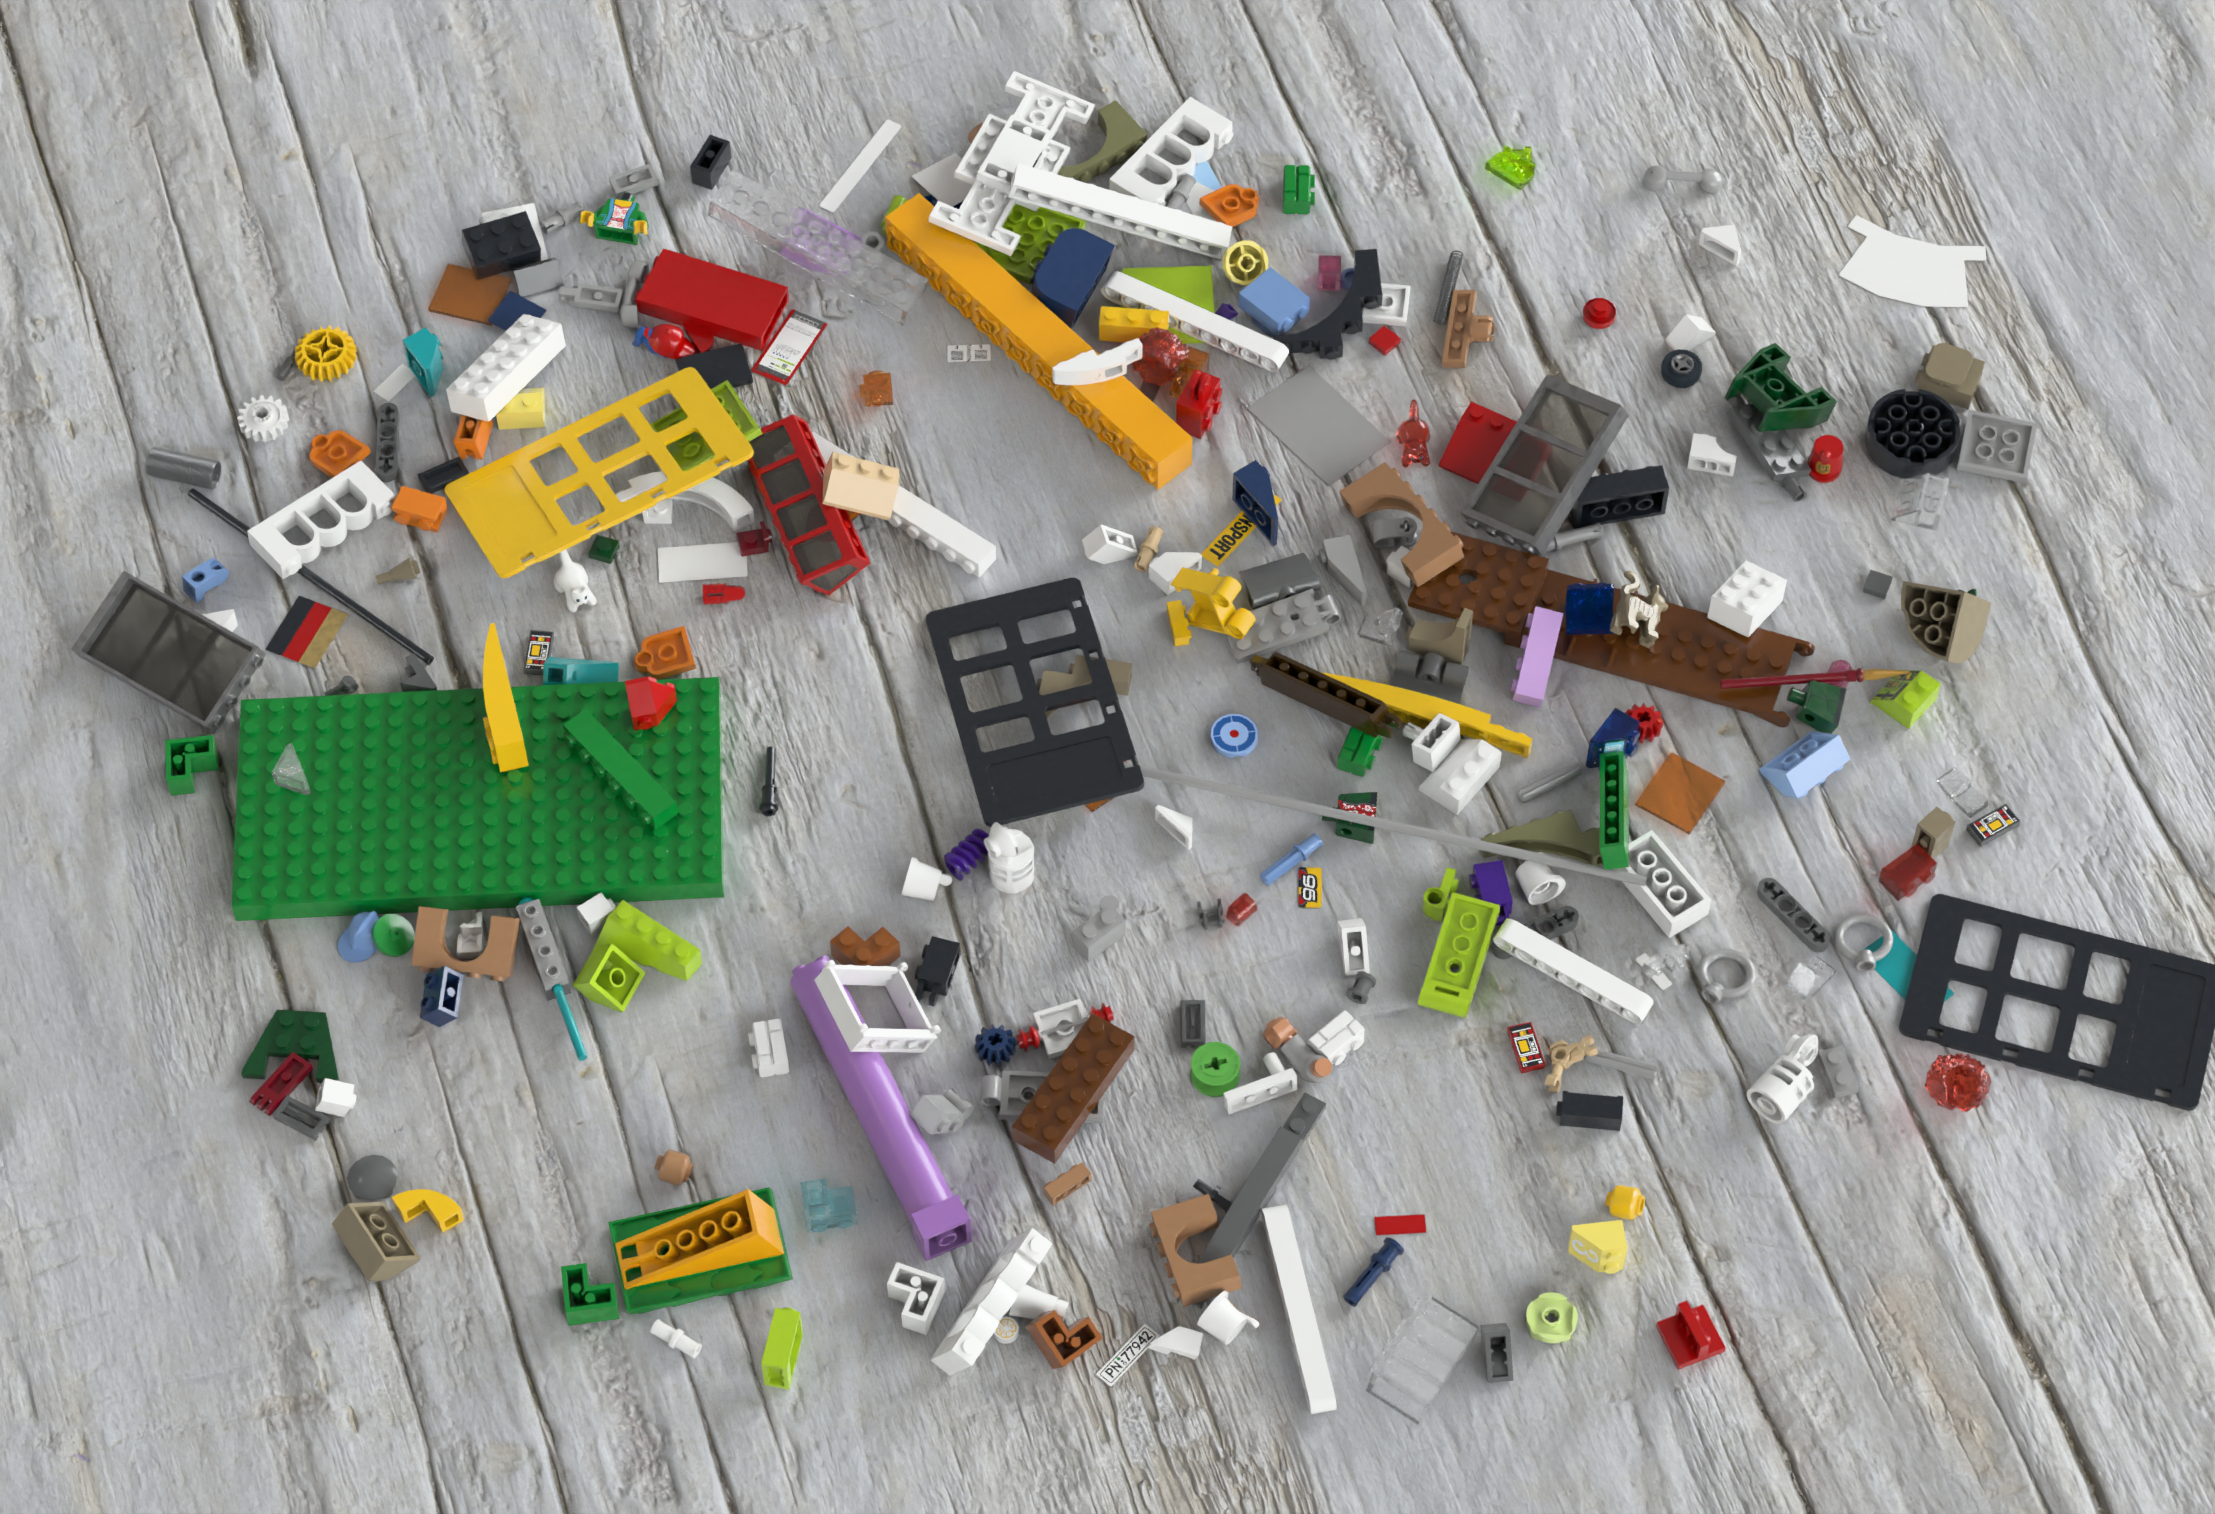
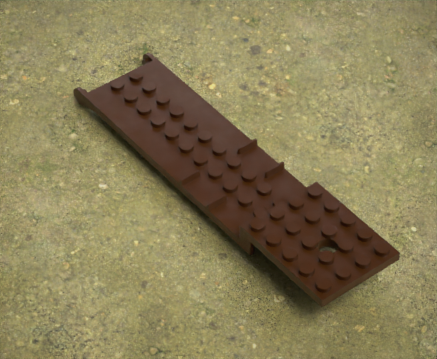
M1451 532L1453 536L1457 535L1464 545L1462 547L1464 558L1421 586L1417 587L1414 584L1408 599L1409 607L1455 620L1461 616L1464 608L1473 610V625L1505 633L1504 644L1520 648L1523 635H1528L1529 628L1525 627L1528 613L1533 614L1536 606L1563 613L1553 658L1751 713L1778 727H1787L1790 723V718L1785 712L1774 711L1782 685L1721 689L1720 680L1784 676L1787 673L1794 651L1803 657L1811 656L1815 651V646L1808 641L1757 628L1749 637H1746L1707 618V613L1666 602L1668 609L1665 612H1661L1660 622L1655 627L1658 639L1653 646L1647 648L1639 644V628L1634 634L1631 633V629L1628 626H1621L1623 630L1620 635L1610 631L1611 621L1620 600L1621 589L1599 584L1596 578L1592 582L1549 570L1548 558ZM1471 575L1475 577L1476 581L1463 584L1460 582L1459 577ZM1638 590L1634 593H1630V595L1636 596L1642 601L1643 598L1646 597L1643 595H1639Z

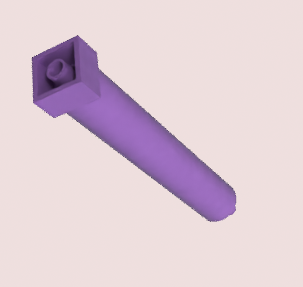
M821 956L807 965L795 967L792 970L793 976L790 980V985L912 1225L913 1238L925 1261L972 1242L970 1217L958 1194L953 1195L916 1121L909 1115L911 1111L881 1053L851 1052L815 982L816 977L825 967L824 964L829 961L828 956ZM842 985L861 1023L866 1024L847 986Z

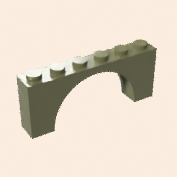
M1115 100L1098 110V125L1106 137L1101 150L1094 157L1083 163L1062 166L1057 175L1088 183L1094 177L1106 173L1110 168L1117 164H1122L1133 156L1147 141V133Z

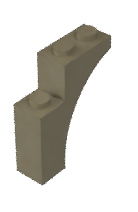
M1076 655L1074 664L1070 663L1068 674L1044 670L1042 679L1038 678L1036 685L1039 694L1046 695L1087 685L1092 680L1084 656ZM1090 657L1091 660L1099 659L1095 657ZM1106 659L1116 694L1128 696L1132 680V663ZM1057 709L1047 711L1045 713L1046 718L1048 719Z

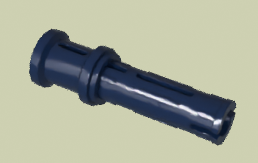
M1386 1237L1384 1245L1380 1250L1372 1254L1371 1263L1343 1295L1344 1300L1351 1306L1356 1307L1383 1272L1389 1271L1391 1263L1395 1258L1404 1253L1403 1247L1394 1239Z

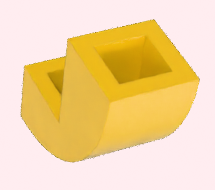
M416 1189L405 1191L392 1197L395 1210L404 1223L425 1211L430 1214L442 1233L464 1221L462 1210L458 1204L448 1196L437 1191Z

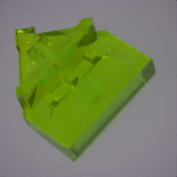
M1503 146L1502 152H1498L1486 162L1485 169L1518 190H1521L1534 177L1536 164L1532 160L1531 146H1524L1523 149H1511L1508 146Z

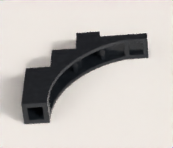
M1377 249L1354 251V277L1352 284L1343 301L1327 318L1296 334L1273 335V339L1284 344L1288 348L1289 354L1302 352L1309 354L1319 351L1320 359L1333 360L1343 357L1342 334L1362 332L1363 317L1361 308L1375 309L1382 306L1383 294Z

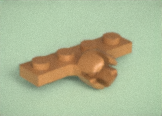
M1453 290L1442 358L1443 368H1466L1470 343H1489L1493 340L1494 336H1489L1494 334L1493 317L1489 315H1474L1477 297L1476 290Z

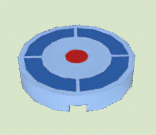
M1228 714L1220 717L1211 728L1212 746L1220 755L1228 758L1247 756L1255 749L1258 741V730L1255 723L1241 714Z

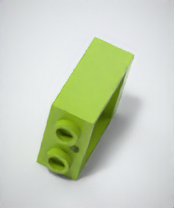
M784 1307L782 1309L775 1308L761 1362L764 1385L790 1390L803 1337L801 1313L793 1308Z

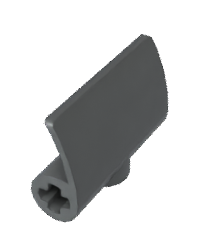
M1305 553L1296 554L1239 572V576L1247 587V598L1253 610L1313 589V591L1320 590L1318 576Z
M1399 650L1390 686L1423 693L1459 704L1469 667L1445 662V659L1436 653H1427L1423 657L1419 654Z

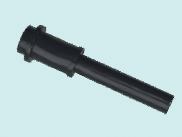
M768 747L766 750L765 785L762 787V803L759 805V809L764 816H773L778 811V804L776 803L777 787H775V747Z

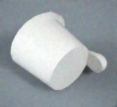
M1525 861L1518 867L1515 873L1531 905H1540L1554 899L1563 891L1566 885L1564 878L1560 875H1555L1546 864Z
M912 857L901 895L934 901L938 884L948 886L952 882V877L949 874H942L941 870L921 863L917 858Z
M1223 1291L1206 1308L1199 1318L1197 1325L1227 1345L1239 1334L1246 1322L1254 1328L1259 1326V1322L1240 1312L1227 1299L1229 1293Z

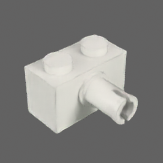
M1441 713L1425 729L1411 722L1407 723L1403 729V736L1414 740L1412 743L1413 762L1432 772L1461 741L1459 722Z

